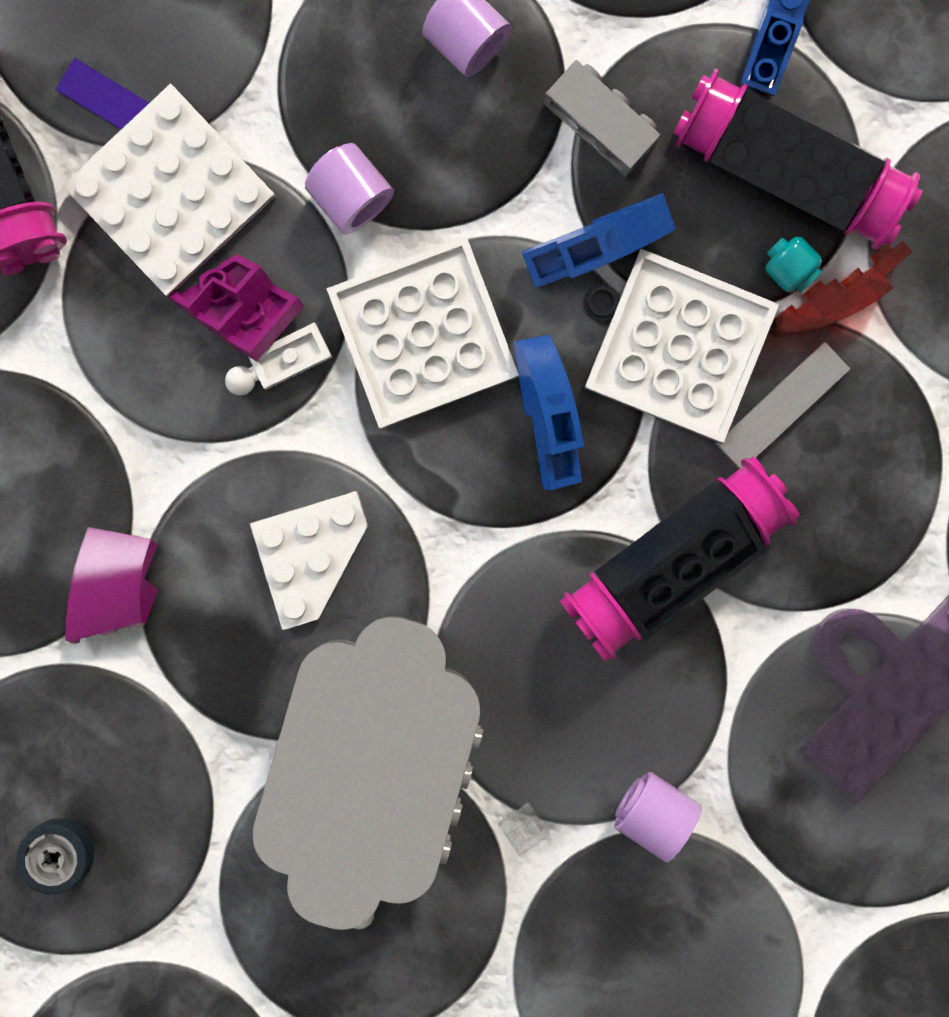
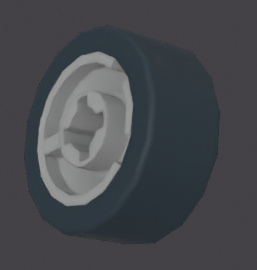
M66 818L50 819L32 829L20 842L16 854L17 870L23 882L32 890L45 895L62 894L74 888L90 871L94 860V844L89 833L77 822ZM59 852L61 854L58 862L51 859L50 853Z

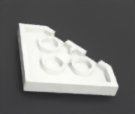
M358 491L250 523L282 630L318 620L321 617L327 602L368 528Z

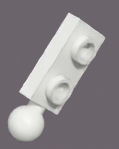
M314 322L273 342L257 362L249 357L253 365L252 367L235 366L231 368L226 374L225 384L232 394L238 396L250 393L254 388L255 382L260 380L263 388L267 390L333 357Z

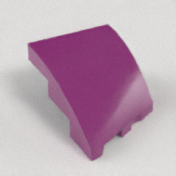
M238 254L222 262L217 268L208 270L198 276L200 280L198 284L182 293L174 290L167 296L176 306L199 324L256 362L304 308L298 297L275 286L261 266Z
M88 527L79 551L70 586L66 615V641L78 644L80 639L97 634L106 636L116 633L122 628L131 629L146 624L158 589L146 581L145 576L158 544L150 538Z

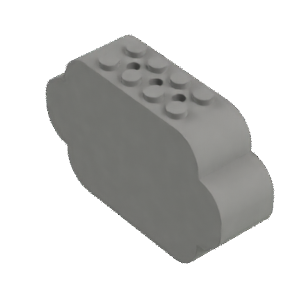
M399 616L380 618L367 626L361 632L356 642L333 640L320 645L305 657L299 668L255 819L253 843L258 856L268 867L289 875L287 891L290 902L295 911L311 923L337 930L357 927L373 915L380 900L400 904L413 901L422 896L432 885L439 863L444 865L447 863L452 845L450 841L451 835L448 834L450 825L456 827L462 810L461 798H458L460 788H468L473 769L471 762L468 761L470 751H478L483 729H481V725H478L480 704L473 687L463 675L445 668L446 655L440 639L431 628L418 621Z

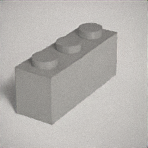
M575 60L546 92L544 105L621 174L627 177L656 145L660 134L656 131L658 128L647 115L641 114L639 116L632 110L624 94L617 89L611 91L601 82L602 77L596 69L589 64L583 66L578 60Z

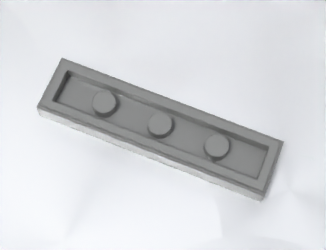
M826 342L822 343L728 431L724 443L716 442L715 445L739 470L742 467L741 460L744 458L750 459L752 456L756 458L846 374L850 368Z

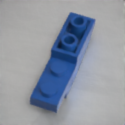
M810 0L767 1L742 74L741 85L745 83L748 85L747 87L776 96L803 25V18Z
M661 193L592 220L593 224L523 250L522 255L535 288L570 276V279L592 271L645 247L676 230L664 194Z
M542 335L513 341L525 415L532 416L543 489L553 490L581 483L582 477L577 450L584 447L581 425L572 389L550 335Z

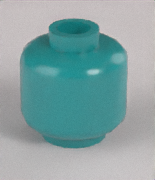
M782 237L766 253L771 258L765 267L767 274L786 292H793L797 289L801 293L822 273L819 269L822 263L821 256L802 237H794L789 242Z

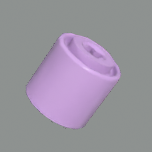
M437 0L426 16L422 35L466 78H469L480 72L498 54L508 39L512 26L486 0Z
M354 143L344 144L324 154L311 168L305 180L306 191L341 233L345 235L359 230L373 220L387 206L394 195V189Z
M647 772L633 782L622 798L616 810L614 828L668 863L680 852L692 834L700 818L702 805L654 773Z

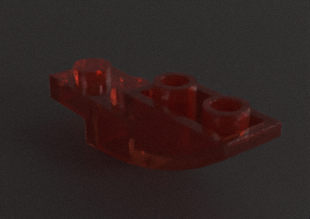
M903 241L892 248L885 244L869 257L873 264L863 272L858 267L845 277L841 284L836 278L825 285L821 280L803 294L806 301L796 309L791 304L775 318L778 325L770 333L774 337L804 334L835 324L863 310L893 289L884 276L909 256L912 251Z

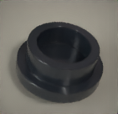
M598 284L591 287L583 299L585 313L592 320L598 322L612 319L620 301L619 294L613 287L606 284Z

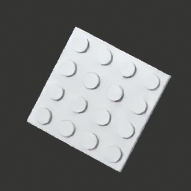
M171 83L62 185L166 296L182 286L276 197L267 185Z
M467 236L326 288L379 429L519 377Z
M640 249L584 389L715 442L724 443L779 304Z

